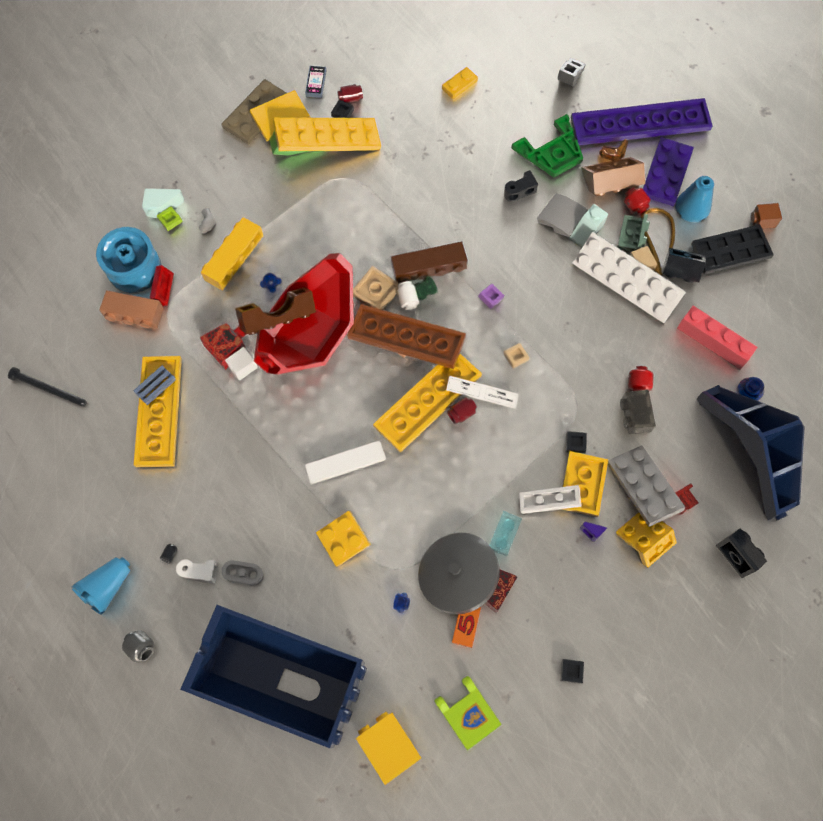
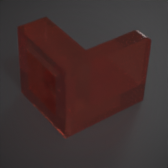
M691 483L676 492L685 506L684 511L680 512L681 515L699 504L690 491L693 487Z

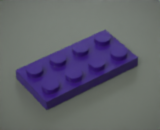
M663 137L660 138L643 186L644 191L651 200L674 207L694 147Z

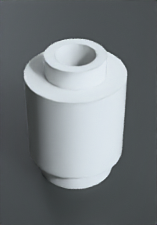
M411 281L400 283L397 293L401 307L406 310L415 309L416 305L419 304L415 286Z

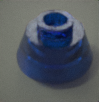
M757 377L744 378L738 385V392L741 395L758 401L764 395V383Z

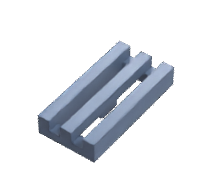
M162 365L133 391L146 405H149L176 379ZM166 377H168V379H167L164 383H162V384L159 386V384H160ZM157 386H159V387H158L155 391H153L147 398H145V396H146L148 393H150V392H151L152 390H154Z

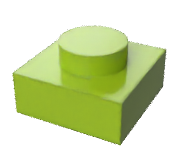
M172 206L157 215L158 220L167 231L183 222Z

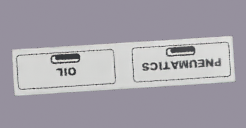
M449 376L446 389L450 392L515 409L519 395Z

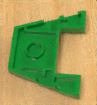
M568 114L554 120L553 125L560 132L561 136L537 149H534L529 141L523 137L512 143L511 148L552 177H556L583 161V155L578 141L575 139Z

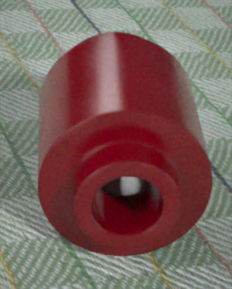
M361 85L342 86L340 91H337L338 99L346 103L359 102L360 99H363Z
M465 397L451 406L447 414L454 424L462 423L476 414L475 409L477 406L472 399Z

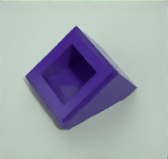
M584 522L580 527V530L594 542L607 529L604 526Z

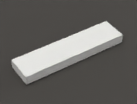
M379 440L305 464L310 483L314 484L385 461L386 457Z

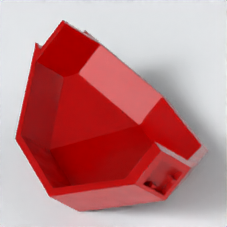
M341 253L329 254L290 284L270 310V312H274L284 304L287 292L303 287L312 291L316 309L315 313L310 314L307 318L293 319V322L288 324H278L273 329L259 330L257 333L254 362L265 372L277 375L325 366L354 324L353 266Z

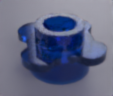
M267 273L263 277V281L260 282V286L268 289L270 293H274L277 286L282 283V280L273 273Z

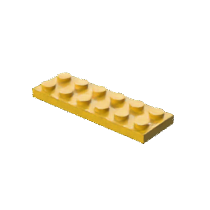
M274 118L273 120L279 151L380 150L381 148L375 118Z
M461 354L454 369L436 365L373 424V427L401 453L462 395L446 390L449 376L476 382L482 376V373Z
M180 356L142 357L140 384L162 365L176 380L149 405H146L139 398L134 453L135 467L175 466L182 364ZM166 377V378L159 384V386H160L162 383H164V382L168 379V377ZM157 386L154 390H152L150 393H148V394L145 396V398H147V397H148L153 391H155L159 386Z

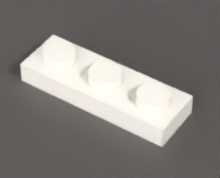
M578 485L519 493L520 511L522 514L581 507L580 487Z

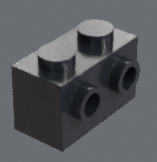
M669 248L663 265V274L668 278L675 279L677 277L689 283L699 282L706 264V257Z

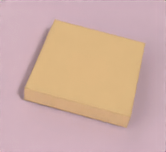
M372 266L353 288V297L366 306L384 310L396 296L399 283Z

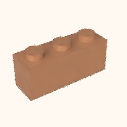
M106 290L99 310L108 321L114 322L118 320L128 325L138 324L149 329L151 327L158 328L164 308L158 300Z

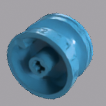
M121 227L110 231L101 239L96 250L97 262L107 275L109 281L115 288L126 293H138L150 288L153 284L156 266L161 265V260L149 237L141 230L132 227Z

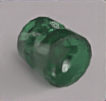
M430 276L425 278L423 282L414 284L420 301L426 299L428 295H434L438 292L437 286Z

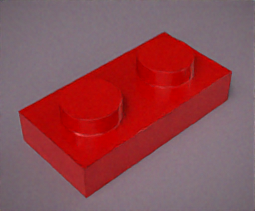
M163 265L156 266L150 299L160 301L162 306H168L174 273Z

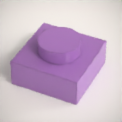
M492 283L478 295L490 309L505 296Z

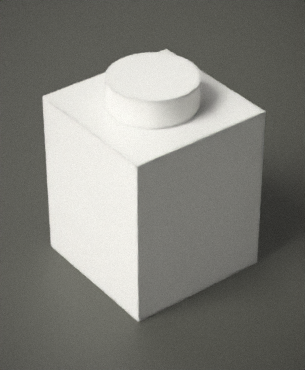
M244 347L225 359L228 367L239 381L258 368L254 362L253 352L251 350L247 352Z

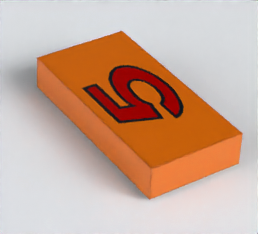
M481 607L469 613L458 614L452 639L453 644L472 648Z

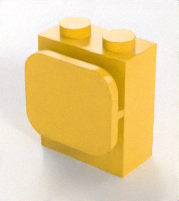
M384 712L376 718L378 723L371 728L368 724L360 729L356 740L384 785H386L419 761L421 756L394 714L390 713L388 715L387 712Z

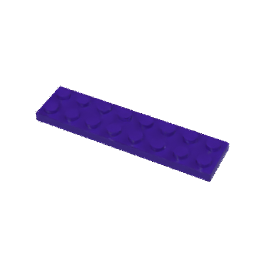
M705 98L571 113L574 135L579 145L710 131L713 127Z

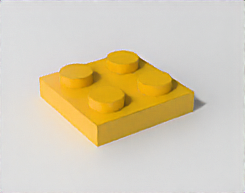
M347 511L316 532L336 567H339L371 545L351 511Z

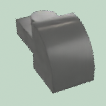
M570 58L560 68L557 79L574 87L586 64Z

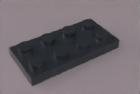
M760 224L693 240L691 243L695 254L706 257V264L703 270L704 275L770 259L774 255Z

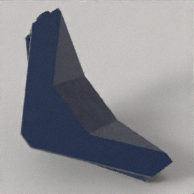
M719 385L702 392L697 398L699 404L735 430L757 467L767 520L775 518L778 521L788 516L786 512L800 505L805 426L797 415L730 391Z

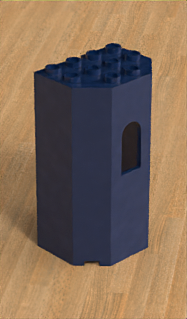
M216 605L202 637L201 646L193 658L180 690L327 748H334L335 745L340 744L344 723L348 724L353 713L350 707L352 702H357L360 694L358 685L360 680L363 681L367 668L364 666L365 662L362 659ZM288 669L316 680L320 686L318 697L308 701L277 689L284 670Z

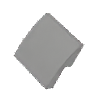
M556 193L539 214L537 220L538 223L553 227L555 233L570 237L588 209L576 201Z

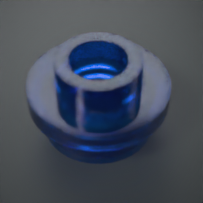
M397 593L395 596L393 608L398 613H403L404 610L409 608L410 598H408L407 593Z

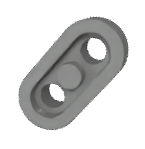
M230 560L222 567L223 577L230 582L256 585L263 578L262 569L253 563ZM235 568L236 574L230 575L231 569ZM251 572H256L255 578H250Z

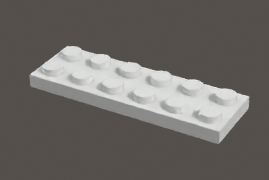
M594 232L591 233L572 263L663 323L666 322L686 293L682 288Z

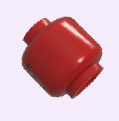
M633 187L625 193L624 204L632 214L637 213L640 215L650 207L651 199L644 189H635Z
M636 366V369L629 372L628 388L632 390L633 394L646 395L647 392L652 390L653 372L649 371L646 366Z

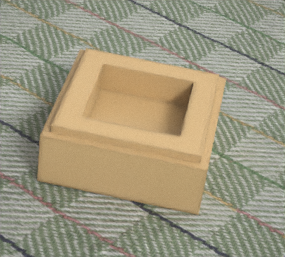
M520 343L503 352L513 369L530 359Z

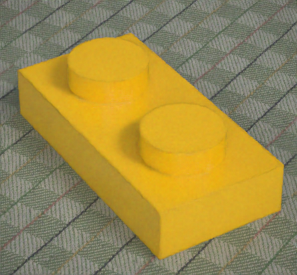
M465 67L442 84V90L454 99L478 81V76L468 67Z

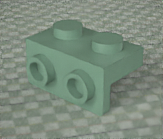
M644 213L643 218L624 215L617 246L619 249L632 252L645 247L647 237L644 236V233L648 231L650 221H647L648 214Z

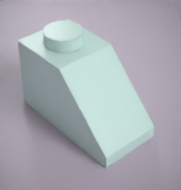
M145 188L142 208L147 216L157 218L158 214L172 206L175 209L184 202V197L180 189Z
M593 204L584 214L569 239L582 248L591 233L597 234L604 226L608 213Z

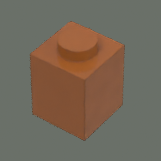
M779 203L758 204L751 213V222L754 225L760 224L762 229L776 228L782 220Z

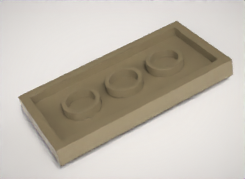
M264 79L222 122V128L249 145L261 132L250 114V109L287 94V92Z

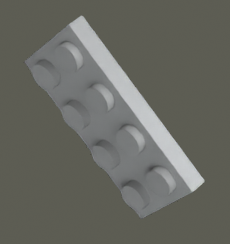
M642 445L608 460L609 468L648 527L684 511V504Z

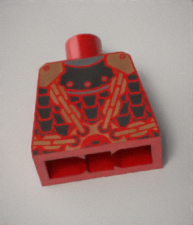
M225 323L201 336L200 340L204 347L226 370L228 365L225 359L242 347L246 348L241 338L247 334L241 331L239 326L233 330Z

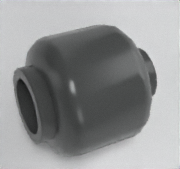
M137 630L125 636L122 650L133 662H143L152 656L154 642L144 631Z

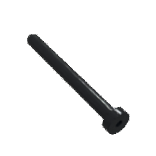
M12 367L8 372V379L15 381L18 379L79 406L87 404L85 399L20 373V369Z

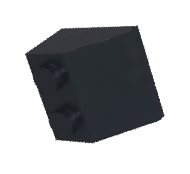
M741 528L716 545L741 578L756 572L767 562L762 550L752 543L749 534Z

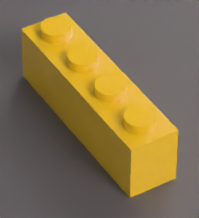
M242 217L234 225L232 232L224 238L223 244L219 249L214 251L210 261L202 267L201 274L204 280L223 291L262 239L263 232L261 227Z

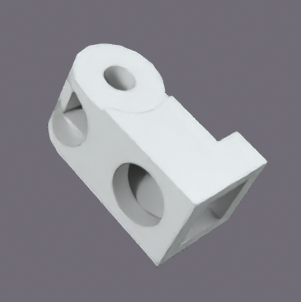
M185 559L177 564L176 572L186 580L215 584L219 563L214 560H207L206 565H202Z

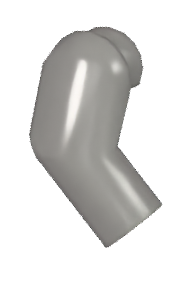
M205 208L201 212L204 220L201 222L199 230L202 233H207L215 225V219L209 208Z

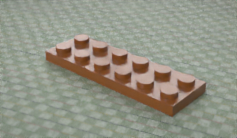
M361 304L347 337L354 341L454 369L465 342L466 333Z

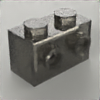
M649 390L625 392L622 399H620L621 410H624L625 417L623 418L624 427L628 430V434L652 432L656 424Z

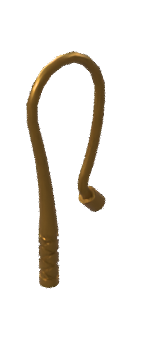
M650 208L644 211L645 214L656 211L661 212L669 218L672 230L669 248H673L675 223L670 213L660 208ZM645 232L644 236L647 237L648 246L657 262L654 271L663 276L655 247L650 236Z

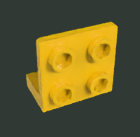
M639 512L616 531L617 536L639 552L641 562L647 568L677 543L673 528L663 521L648 527Z

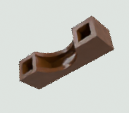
M303 287L287 292L284 304L274 312H263L254 303L237 307L235 311L240 330L245 334L254 335L259 330L273 329L278 324H288L296 318H307L310 314L315 313L316 309L312 291Z

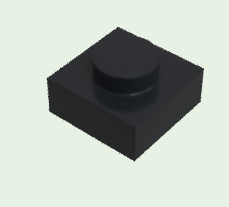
M338 100L331 111V117L350 118L354 111V106Z
M567 431L566 452L586 453L587 433Z
M562 659L561 681L583 684L584 662Z

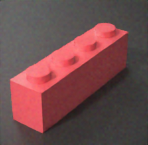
M695 306L690 308L677 327L740 370L758 348Z

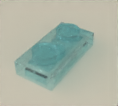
M503 511L489 545L493 551L504 556L508 555L522 518Z

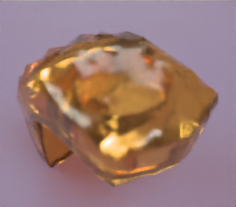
M625 138L617 148L604 145L599 152L601 158L612 161L624 158L628 140Z

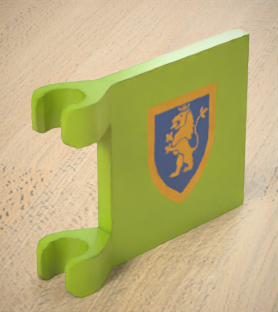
M466 676L462 679V683L469 691L468 695L450 708L441 696L437 697L434 702L466 750H469L502 724L472 679Z

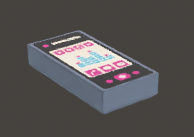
M309 67L305 90L306 97H323L326 67Z

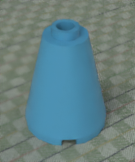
M700 176L679 195L675 207L677 213L679 212L682 215V219L689 222H700L708 217L712 207L714 181L708 176Z
M115 557L74 583L71 588H73L74 593L85 604L88 603L92 606V610L102 615L128 576L130 564L123 557L120 559Z

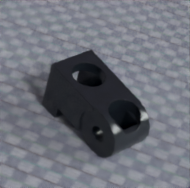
M531 170L524 172L523 178L506 183L504 190L506 200L513 202L537 192L538 182Z

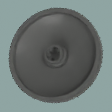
M470 533L449 534L435 541L422 557L418 572L419 585L425 598L437 609L449 614L469 613L483 606L493 595L499 581V562L492 548L480 537Z

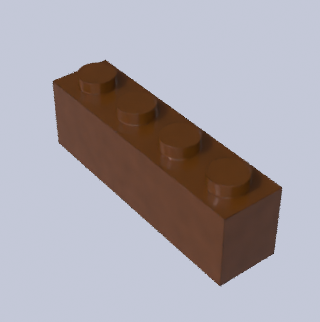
M462 241L391 256L395 281L398 283L417 279L425 280L431 276H443L450 272L458 273L467 269L468 262Z

